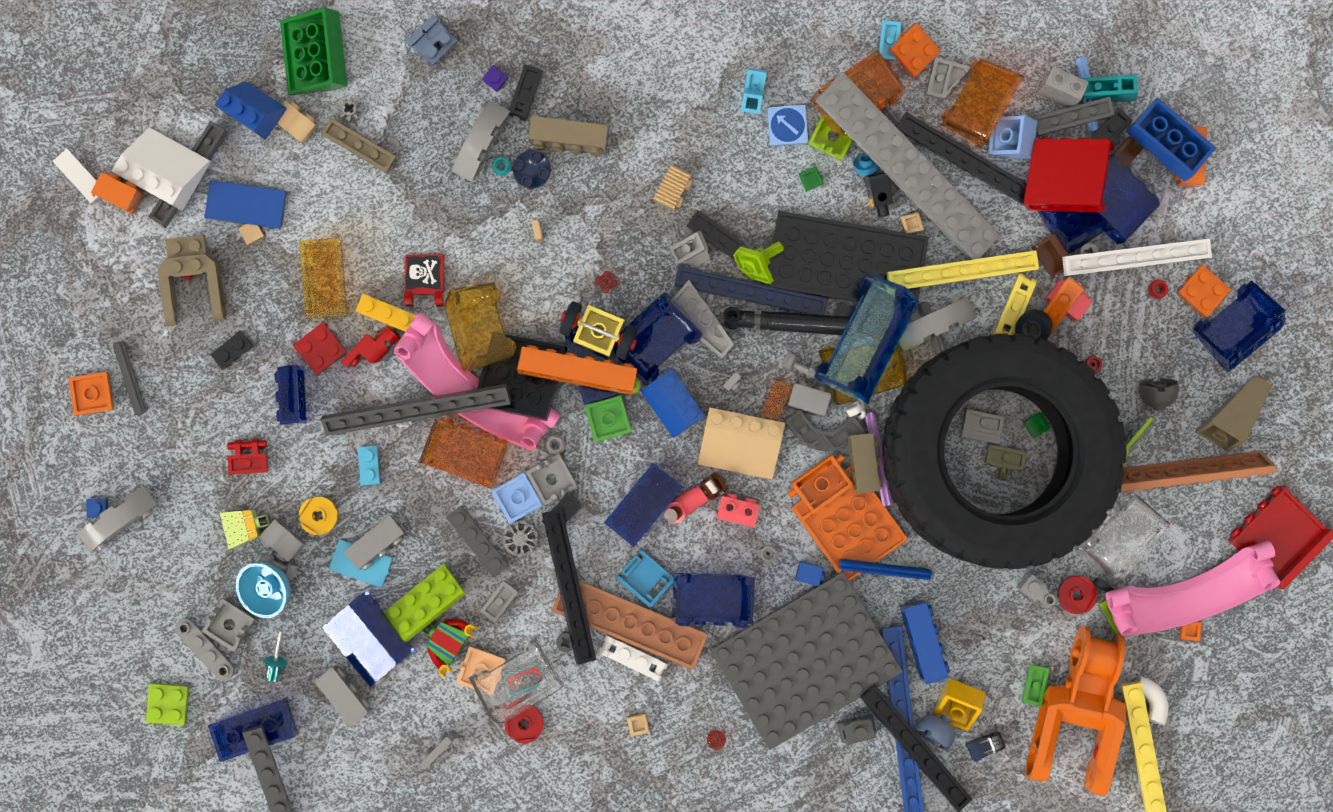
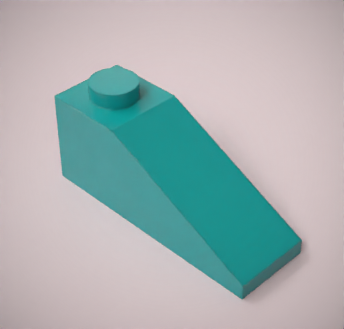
M1137 75L1081 78L1089 82L1082 98L1099 100L1110 97L1111 102H1130L1137 99Z

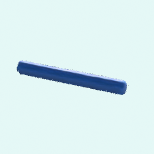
M840 559L839 569L843 571L930 580L932 571L926 568Z

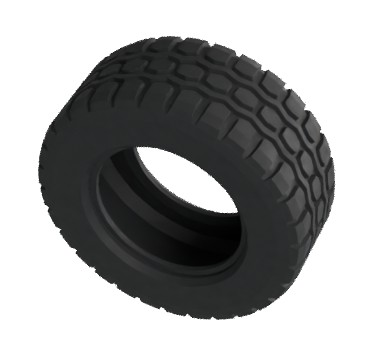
M992 334L970 339L937 354L931 360L924 363L901 388L899 396L895 398L890 409V417L887 418L885 424V441L882 444V457H884L885 464H883L886 480L889 482L891 497L897 503L898 510L907 523L911 524L912 529L921 538L927 540L936 549L956 559L996 569H1023L1028 566H1039L1049 563L1053 558L1059 559L1072 552L1075 545L1080 546L1092 536V530L1098 529L1103 524L1108 515L1106 513L1107 510L1112 509L1119 495L1117 488L1121 487L1125 470L1122 467L1123 463H1126L1127 456L1126 445H1123V440L1126 438L1123 422H1119L1118 416H1120L1119 409L1115 400L1110 399L1108 396L1110 391L1101 378L1097 379L1095 377V371L1084 361L1079 362L1077 356L1064 347L1058 348L1051 341L1042 338L1034 339L1032 336L1024 334ZM985 390L1009 391L1033 402L1049 420L1057 442L1056 468L1045 491L1028 506L1006 514H992L983 511L966 500L954 486L945 463V438L953 417L969 399Z

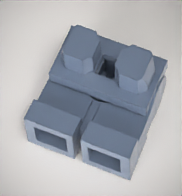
M432 14L421 25L422 31L418 28L406 41L433 67L458 41Z

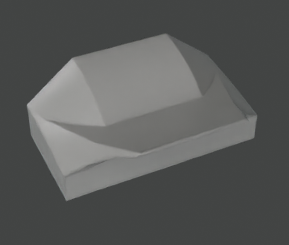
M701 231L690 235L669 248L677 265L688 264L696 268L710 260L708 246Z

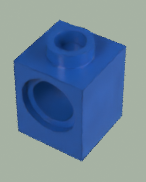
M799 561L795 576L796 581L815 586L823 583L825 577L823 567Z

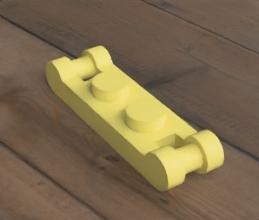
M1021 273L1017 275L993 334H1015V324L1024 314L1037 280L1033 278L1028 279ZM1021 284L1027 286L1026 291L1020 289ZM1004 324L1010 327L1008 332L1002 330Z

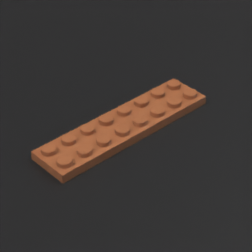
M1262 451L1124 467L1122 468L1125 470L1124 479L1119 489L1124 492H1133L1138 489L1169 488L1173 485H1190L1195 482L1209 483L1212 480L1227 481L1230 478H1248L1253 475L1267 476L1270 473H1276V465Z
M579 580L589 627L694 670L708 633ZM559 591L551 611L565 617Z

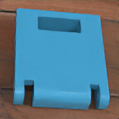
M640 549L638 552L644 557L641 559L635 555L621 571L626 578L623 579L618 575L616 579L651 608L676 578ZM661 579L666 585L655 597H652L649 592Z

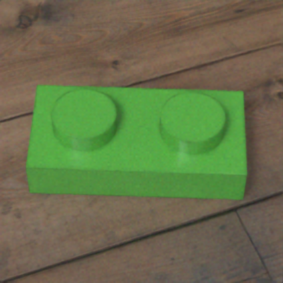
M1029 664L1021 702L1042 707L1049 668Z

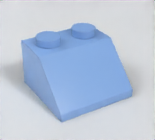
M1025 115L992 117L988 155L1013 159L1031 158L1036 136L1037 120Z

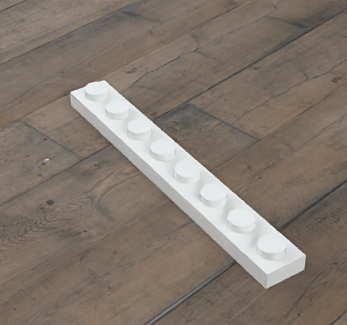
M1209 238L1064 256L1062 259L1064 276L1212 258Z

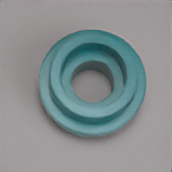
M497 157L492 163V169L497 175L504 176L510 172L511 163L506 157ZM501 163L505 164V168L503 170H500L498 168L499 164Z

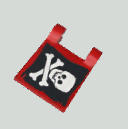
M443 254L405 255V307H413V295H435L434 304H436V307H444Z

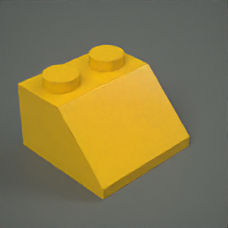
M949 678L941 691L933 715L940 717L943 714L951 720V725L969 731L983 710L986 692Z

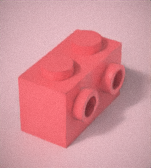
M726 493V497L721 496L717 519L755 527L760 505L756 504V500L745 498V501L737 500V495Z

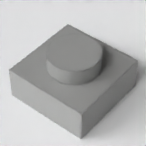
M735 372L722 387L727 392L730 389L734 391L741 384L739 381L741 376Z

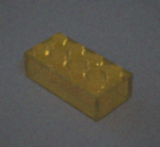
M337 237L299 241L305 318L311 320L348 316L342 240Z

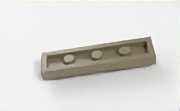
M332 118L329 119L321 132V135L385 173L389 172L397 159L395 155Z

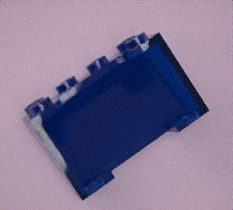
M1110 154L1103 202L1106 205L1105 212L1097 213L1112 226V228H1108L1104 232L1118 245L1124 243L1160 206L1159 198L1152 194L1145 184L1139 181L1132 174V171L1119 161L1117 156Z

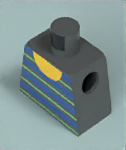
M872 714L837 722L840 739L843 743L849 745L876 738L877 731Z

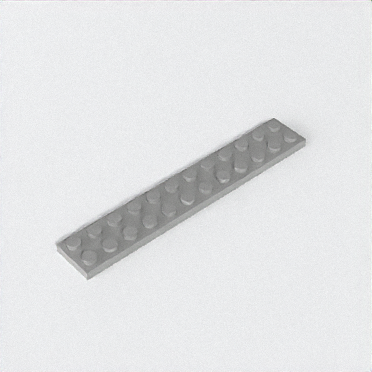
M843 72L816 99L820 107L969 260L980 259L1000 236Z

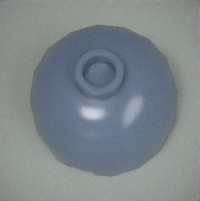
M943 714L940 717L928 715L915 728L930 743L941 744L939 748L944 751H948L955 740V731L950 724L951 720Z

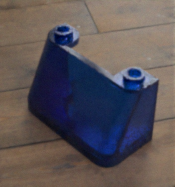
M1250 281L1247 285L1243 284L1237 291V300L1210 322L1208 320H1200L1193 327L1194 335L1226 372L1231 371L1279 332L1285 324L1286 310L1253 281Z
M663 293L628 324L638 328L635 337L637 342L633 351H629L625 360L618 359L623 364H631L634 368H637L636 376L647 386L658 378V366L685 342L687 344L697 343L703 333L673 298L667 293ZM627 326L621 331L620 336L625 332ZM616 342L615 347H614V349H613V351H614V353H615V356H616V351H617V349H618V346H617L618 342Z

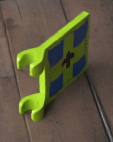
M1150 417L1126 445V461L1128 455L1152 429L1153 418Z

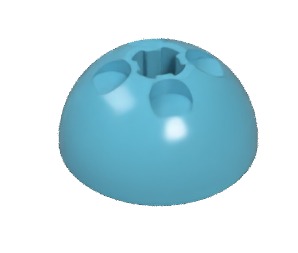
M255 562L245 566L239 572L236 579V592L240 602L250 613L261 618H271L278 615L287 605L290 597V583L286 574L276 565L268 562Z

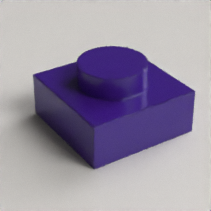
M493 65L484 75L482 81L498 92L509 77Z

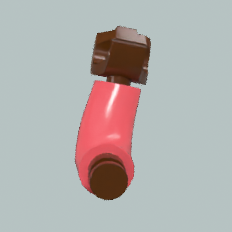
M714 472L700 482L701 486L698 485L672 500L666 508L665 519L668 522L674 523L683 521L694 510L710 500L709 497L714 500L726 492L728 489L725 484L726 481L722 476Z

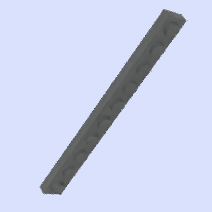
M507 384L324 415L320 420L326 436L509 405L511 404V397Z

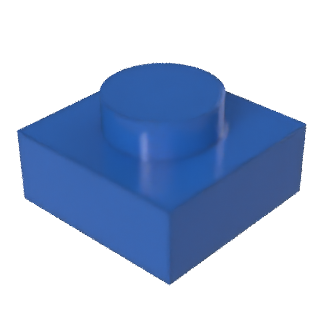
M108 498L86 499V518H98L102 512L108 509Z

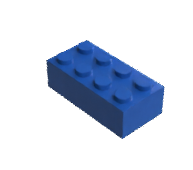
M1158 97L1147 106L1126 131L1127 134L1184 182L1194 176L1216 149L1212 143Z
M923 600L899 606L920 680L927 685L948 679L947 673L950 672L947 661H944L942 654L945 652L942 643H939L936 636L939 635L936 623L934 624L931 616H934L931 605H928Z

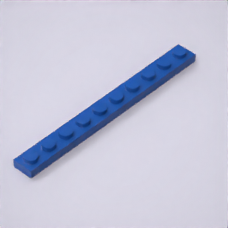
M902 626L882 628L883 640L903 673L888 681L890 702L914 729ZM895 740L904 812H924L919 767Z

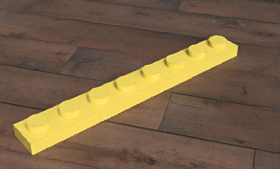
M1035 250L887 272L889 292L1039 270L1037 251Z
M1136 681L1122 684L1120 686L1123 701L1126 704V716L1145 812H1167L1142 683Z

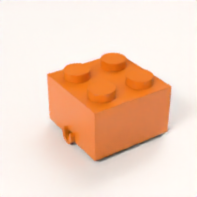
M101 172L91 191L92 196L95 197L96 195L128 211L130 215L134 214L144 196L140 192L141 188L129 181H126L125 184L122 183V178L110 172L107 175Z

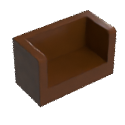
M1129 135L1110 156L1108 172L1115 178H1118L1145 148Z
M1055 233L1031 247L1033 251H1037L1038 259L1052 279L1064 273L1062 257L1069 256Z

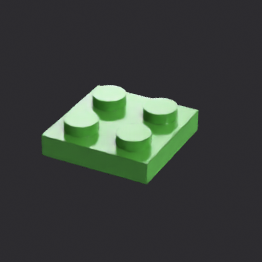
M621 395L585 405L595 443L632 432Z

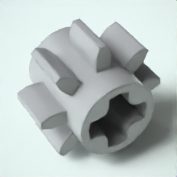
M350 97L349 101L342 100L344 104L342 107H338L340 111L344 112L341 114V117L343 119L348 117L350 123L355 118L360 120L358 116L359 113H363V110L358 107L361 103L359 101L354 103L352 97ZM349 107L353 108L354 111L352 113L349 112Z

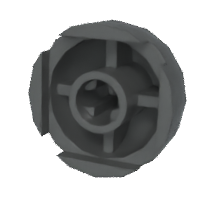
M1160 378V381L1153 382V379H1147L1139 383V393L1142 401L1146 405L1153 407L1154 410H1165V407L1172 405L1178 397L1179 383L1177 380Z

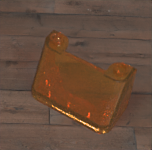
M982 58L979 61L974 60L970 67L972 73L952 108L950 110L946 109L941 117L944 120L941 126L980 148L989 139L1024 78L1018 72Z

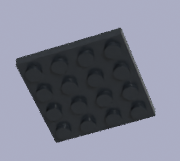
M493 332L477 389L507 384L511 404L487 409L548 421L558 381L519 374L517 368L522 347H527V345L538 347V350L546 351V349H553L558 351L557 353L565 355L567 347Z

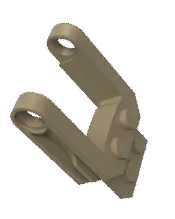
M205 235L165 239L168 258L163 261L157 270L166 325H178L176 308L178 307L173 277L207 273L213 318L215 321L225 320L226 306L220 262L208 255Z

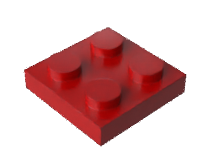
M324 322L293 345L316 376L347 353L346 349Z

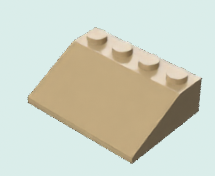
M709 407L698 465L772 480L785 423Z

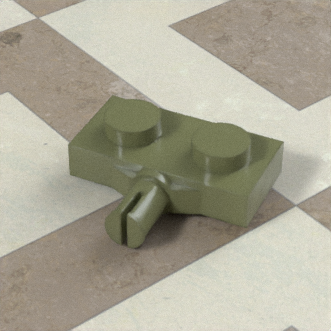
M988 444L985 463L1000 468L998 480L1006 481L1007 470L1024 471L1027 452Z

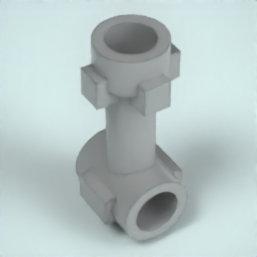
M790 353L784 357L782 362L784 370L792 372L793 369L805 373V378L814 380L819 370L815 368L816 366L812 364L810 367L797 362V356Z
M272 554L264 556L262 562H268L279 567L286 574L288 580H293L297 576L299 565L296 563L288 562L285 565L274 560L275 556Z

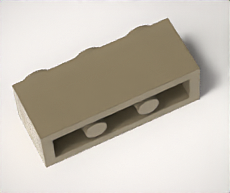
M873 433L847 436L854 494L880 491L883 483L881 475H878L880 459L879 456H876L875 451L878 448L877 438L874 437Z

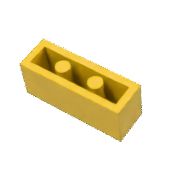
M362 294L356 308V312L404 332L407 331L411 322L416 317L412 313L365 294Z

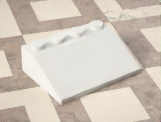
M149 127L120 155L112 172L183 211L211 161Z

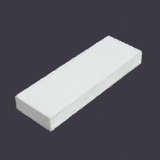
M66 149L53 160L55 165L91 204H94L100 198L96 195L93 197L91 193L97 180L70 150Z

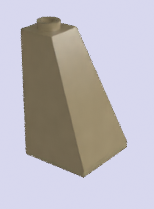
M1254 376L1197 428L1195 433L1227 452L1245 443L1272 385L1264 378Z

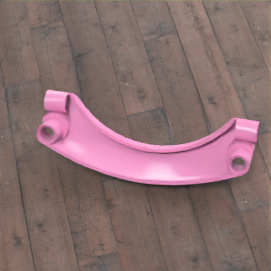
M419 312L394 349L396 356L434 396L477 389L480 379L469 372L453 355L444 340L440 326ZM487 408L457 413L491 434L528 450L536 448L548 428H552L561 416L553 408L550 410L548 421Z
M1270 541L1246 547L1213 569L1172 585L1154 588L1128 585L1106 592L1108 608L1113 615V621L1121 636L1126 637L1180 627L1240 605L1268 590L1274 589L1280 584V580L1273 570L1274 564L1270 559L1275 556L1274 547Z

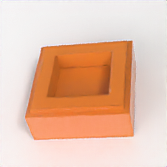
M1197 621L1180 626L1179 639L1200 641L1202 622Z

